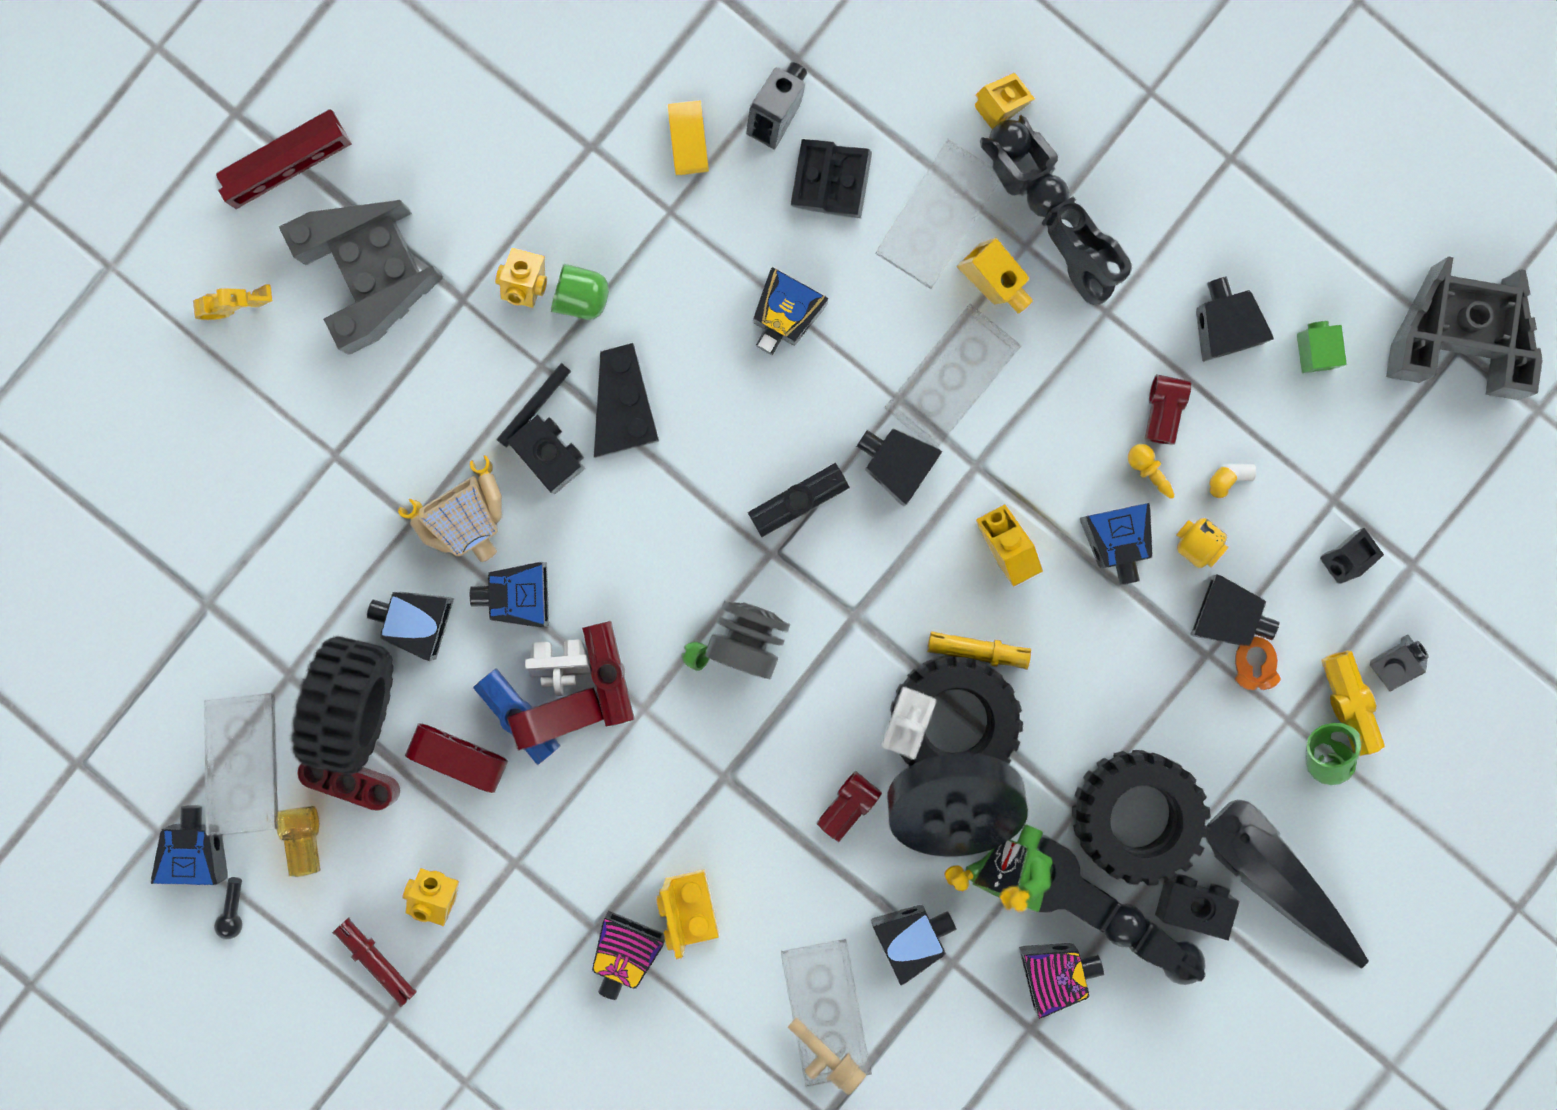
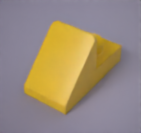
M1012 73L985 85L976 94L979 100L974 106L990 128L993 129L1000 122L1011 119L1035 98L1016 73Z

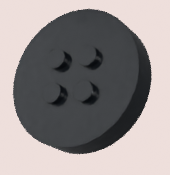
M951 753L922 760L902 771L893 780L887 792L889 826L892 834L906 847L928 855L958 857L989 851L1015 837L1024 827L1028 818V804L1024 781L1021 775L1008 763L983 754Z

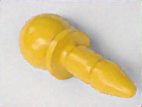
M1145 444L1133 446L1128 453L1130 466L1140 471L1142 478L1149 475V479L1157 486L1159 492L1170 499L1174 498L1175 494L1171 483L1166 480L1160 469H1157L1161 462L1155 460L1153 449Z

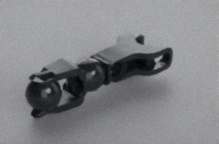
M1020 115L1018 121L1009 119L1000 122L992 129L989 138L981 137L980 139L981 148L993 160L992 168L1008 194L1013 196L1019 194L1024 196L1027 194L1026 200L1030 210L1037 216L1045 217L1041 223L1043 226L1047 225L1051 240L1066 261L1070 280L1082 298L1092 305L1106 302L1114 292L1115 285L1124 282L1131 273L1132 264L1130 259L1114 238L1103 234L1098 229L1084 208L1075 203V197L1069 198L1070 191L1066 182L1059 176L1052 175L1055 170L1054 166L1058 161V155L1040 132L1033 131L1027 118ZM1029 152L1039 170L1033 169L1029 173L1024 174L1014 162L1020 161ZM1062 220L1068 221L1072 227L1066 226ZM1107 262L1116 263L1120 273L1110 272ZM1093 278L1102 286V293L1094 292L1091 289L1090 283Z
M1042 835L1037 848L1043 854L1051 857L1053 870L1051 873V886L1044 892L1039 912L1047 913L1058 909L1069 911L1102 933L1105 932L1106 937L1113 944L1120 947H1129L1141 959L1162 968L1165 975L1174 983L1189 985L1204 979L1206 975L1204 972L1205 957L1195 944L1187 941L1176 942L1154 922L1147 918L1145 919L1143 913L1137 907L1130 904H1121L1117 899L1084 879L1080 874L1079 862L1072 851L1050 837Z

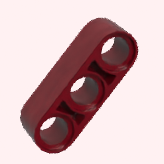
M594 687L507 717L518 750L541 744L604 720Z
M418 723L405 753L406 758L490 793H495L508 763L506 758L421 723Z
M300 764L298 767V779L305 787L370 810H383L396 802L400 796V786L394 778L362 767L361 771L351 774L356 782L354 790H349L345 787L343 783L344 774L323 770L322 779H318L312 774L311 766ZM376 785H381L387 790L388 797L386 801H381L375 796Z

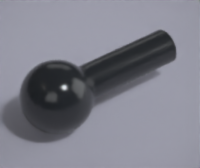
M238 877L228 879L224 911L214 924L216 934L223 939H232L242 930V920L237 915L242 879Z

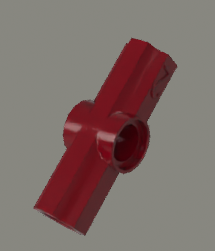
M612 621L583 627L582 630L592 667V680L597 688L605 726H613L634 720L625 680V668L621 663ZM609 664L616 669L617 678L614 682L608 683L601 678L600 670L603 665Z

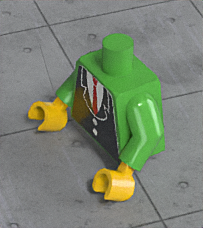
M1025 824L1017 842L1012 840L1006 841L991 849L981 860L966 866V871L961 866L954 865L949 867L944 875L948 884L953 885L958 891H965L969 886V880L973 882L972 885L999 897L1006 910H1011L1014 907L1015 911L1022 912L1026 908L1039 912L1044 892L1051 886L1050 870L1052 859L1036 850L1043 832Z

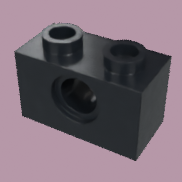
M537 414L511 436L507 442L549 492L556 494L586 469L580 462L584 459V456L573 443H570L568 446L565 445L559 438L562 430L550 417L544 420ZM547 444H554L557 448V455L552 461L545 462L541 457V450Z
M1178 874L1177 879L1169 882L1164 880L1155 915L1162 922L1229 941L1240 903L1239 900L1230 895V889L1210 883L1209 888L1197 885V879ZM1200 897L1204 898L1203 908L1197 912H1192L1191 905L1193 901Z

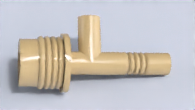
M797 1017L787 1027L817 1056L805 1069L807 1076L811 1079H816L828 1066L832 1071L828 1074L826 1080L833 1081V1084L838 1086V1089H842L849 1096L866 1077V1074L852 1060L849 1053L842 1059L838 1058Z

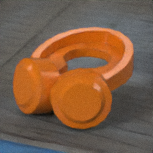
M1255 636L1250 646L1239 645L1236 651L1235 666L1238 673L1235 680L1245 689L1256 690L1259 687L1261 690H1267L1275 687L1281 681V677L1276 671L1278 663L1277 654L1268 640ZM1253 647H1260L1266 654V660L1261 665V675L1257 678L1253 676V666L1248 663L1246 658L1247 652Z

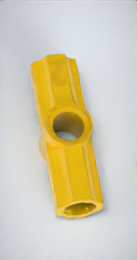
M1344 651L1326 656L1321 662L1333 693L1330 695V703L1335 716L1341 723L1355 728L1361 735V751L1359 756L1381 751L1385 745L1373 713L1376 712V702L1369 687L1363 684L1353 652ZM1348 736L1352 751L1355 753L1354 742Z

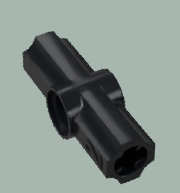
M835 462L747 513L763 538L850 487ZM802 491L807 495L808 504L804 509L797 510L789 504V497L793 492Z

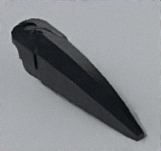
M1239 799L1229 802L1207 824V827L1210 828V833L1206 841L1214 852V857L1236 877L1239 875L1241 882L1311 937L1361 969L1366 966L1369 960L1353 933L1315 879L1280 837L1281 833L1261 810L1250 802Z

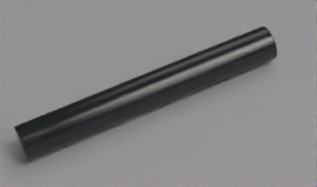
M561 363L496 440L507 448L509 446L507 440L532 419L572 371Z

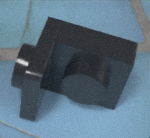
M1364 527L1355 531L1336 549L1324 553L1320 560L1336 582L1341 584L1362 576L1384 554Z

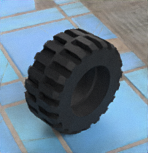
M335 636L325 640L321 647L317 649L313 661L309 663L307 674L302 680L301 691L295 704V716H293L292 720L293 732L291 733V742L293 746L291 749L294 757L302 765L344 775L357 773L366 765L370 754L373 753L375 743L379 739L391 696L392 673L394 671L393 658L385 647Z
M942 656L940 659H931L922 663L923 666L917 670L913 669L907 675L908 678L904 683H900L896 690L895 700L891 702V717L903 687L935 698L942 692L954 689L972 693L980 700L985 709L987 725L979 742L969 750L961 753L988 755L1010 764L1012 761L1009 759L1013 750L1017 752L1020 741H1018L1019 732H1023V721L1020 720L1019 714L1022 712L1020 702L1014 696L1015 691L1010 683H1007L1003 676L995 669L971 658ZM924 733L915 759L903 754L900 755L910 767L922 760L951 753L935 747L929 741L926 733Z
M1133 750L1132 753L1120 751L1113 753L1114 758L1110 760L1106 758L1101 759L1096 763L1098 768L1094 772L1088 770L1083 776L1086 782L1082 788L1077 786L1074 794L1078 800L1077 805L1072 806V816L1076 820L1073 828L1075 835L1081 841L1080 846L1084 852L1110 876L1117 880L1121 878L1126 883L1137 886L1140 882H1144L1147 886L1158 885V879L1164 878L1167 882L1177 878L1175 872L1180 868L1187 872L1193 866L1189 861L1194 854L1200 857L1205 849L1199 845L1202 837L1209 838L1210 828L1205 825V819L1211 818L1210 808L1204 805L1203 801L1207 797L1203 788L1196 785L1197 779L1178 763L1154 752L1148 753L1144 750ZM1146 785L1156 788L1165 796L1169 808L1168 822L1164 831L1155 841L1142 847H1129L1122 844L1115 837L1111 829V814L1115 803L1126 791L1134 787Z

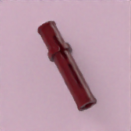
M349 917L332 932L353 954L351 958L355 962L359 960L396 1000L400 1007L416 994V989H413L374 946L376 942L372 938L368 940Z

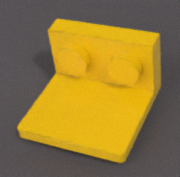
M705 869L665 878L662 889H659L660 896H657V906L660 917L666 916L667 929L664 930L668 951L674 950L675 959L683 958L686 945L719 938V931Z

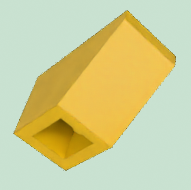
M1005 504L976 519L977 525L995 560L1013 587L1043 572L1035 545Z

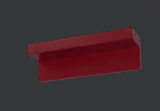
M329 109L217 172L216 177L222 185V188L218 191L224 202L238 209L352 145L333 110Z

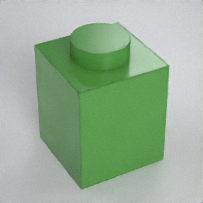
M1318 321L1307 324L1308 329L1297 334L1302 374L1333 370L1347 365L1342 325L1329 326V321Z

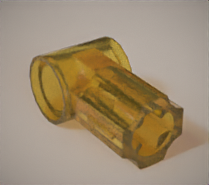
M315 806L278 811L276 829L280 840L284 841L289 876L299 877L319 872L321 868L316 840L319 832V816Z

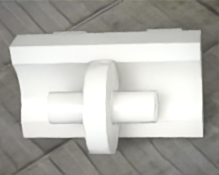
M580 639L565 641L564 656L552 657L551 643L534 642L530 659H525V669L529 670L531 678L541 677L542 687H554L555 695L563 696L564 686L576 685L575 675L591 674V663Z
M903 687L881 747L915 759L937 699Z

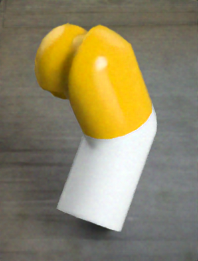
M1254 464L1222 465L1210 479L1211 495L1216 498H1223L1228 495V489L1236 481H1254L1256 466Z

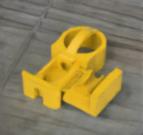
M265 284L253 290L252 294H250V291L246 293V289H216V294H206L193 300L194 316L199 320H218L233 315L234 311L242 307L259 308L272 302L271 285Z

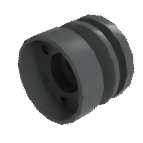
M724 600L721 609L735 614L733 620L718 617L717 622L729 629L728 636L712 634L704 656L737 670L771 679L778 657L765 650L767 644L783 646L785 640L771 633L773 628L788 633L790 624L784 622L775 613L745 602L733 603Z

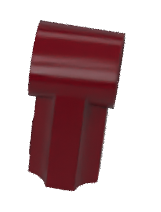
M1155 375L1149 393V403L1152 405L1145 440L1159 444H1175L1181 413L1189 401L1191 381Z
M854 771L837 792V798L816 824L832 839L840 842L861 815H866L871 810L882 792L861 774Z

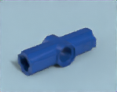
M497 668L473 687L498 717L502 728L508 733L512 734L507 719L510 710L517 708L521 711H526L532 708L527 701H524ZM554 738L524 750L539 765L561 745Z

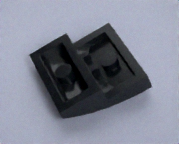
M802 139L790 205L814 212L861 218L872 157L871 150L867 148L837 146L831 141Z

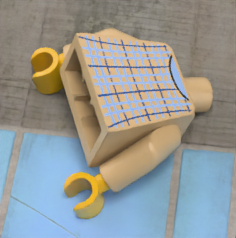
M483 455L486 460V466L481 470L476 469L473 460L470 461V468L479 476L478 481L475 476H472L424 507L419 501L409 499V502L413 505V511L408 514L405 508L399 507V515L403 518L411 519L410 525L425 545L444 553L452 552L457 557L472 550L480 562L489 560L497 553L489 538L498 532L497 523L502 518V496L494 475L490 474L493 465L487 456Z

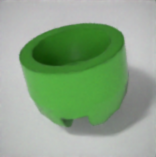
M696 641L686 644L684 646L686 652L681 654L683 662L696 671L702 670L710 659L704 656L708 646Z

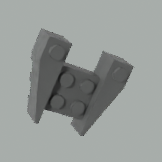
M401 200L311 211L279 226L292 256L304 265L332 253L356 303L323 319L338 350L348 355L379 341L399 318L402 319L410 311L409 308L423 294L426 295L443 278L442 274L433 266L419 271L396 224V221L412 214L410 209Z
M1447 257L1432 266L1391 344L1386 377L1416 383L1434 377L1437 373L1440 350L1491 358L1485 395L1521 400L1537 394L1543 359L1541 348H1537L1534 331L1537 330L1535 317H1531L1527 296L1531 294L1526 270L1520 269L1502 279L1501 284L1451 276L1453 257Z

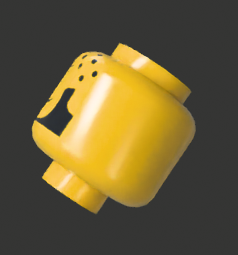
M1206 518L1199 519L1195 524L1188 520L1176 534L1181 539L1177 544L1178 553L1198 568H1203L1206 565L1212 567L1229 548L1225 544L1227 541L1226 533Z

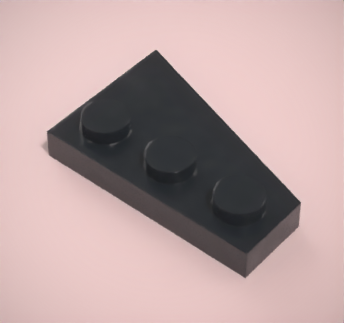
M630 343L600 351L594 458L659 442L634 344Z

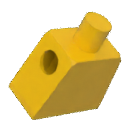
M997 238L979 243L956 266L994 305L1007 302L1019 314L1033 301L1022 288L1028 282L1029 276Z

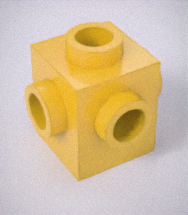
M511 248L505 265L500 264L496 274L495 283L500 285L501 300L508 301L513 305H524L533 308L537 297L544 295L547 286L545 256Z
M420 868L416 879H409L402 898L407 900L405 914L411 915L414 919L421 922L429 921L444 926L456 901L459 881L446 877L439 871H428Z

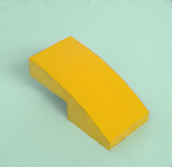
M701 100L668 104L676 176L709 172Z

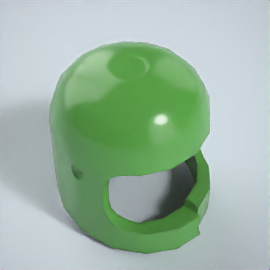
M564 264L553 296L551 312L586 320L599 317L607 303L609 293L607 280L598 272Z
M1330 723L1320 726L1311 733L1307 740L1305 761L1308 772L1315 780L1326 785H1340L1352 777L1361 751V735L1355 728L1342 723ZM1342 732L1348 735L1354 742L1355 753L1342 742L1331 739L1332 733ZM1320 744L1331 746L1335 753H1328V757L1334 760L1323 764L1321 763L1324 760L1323 755L1316 760L1314 758L1315 748Z

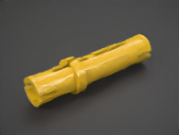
M931 631L928 641V653L971 658L988 662L990 666L994 667L1000 664L1027 670L1030 664L1031 648L1002 644L1001 640L994 639L993 642Z

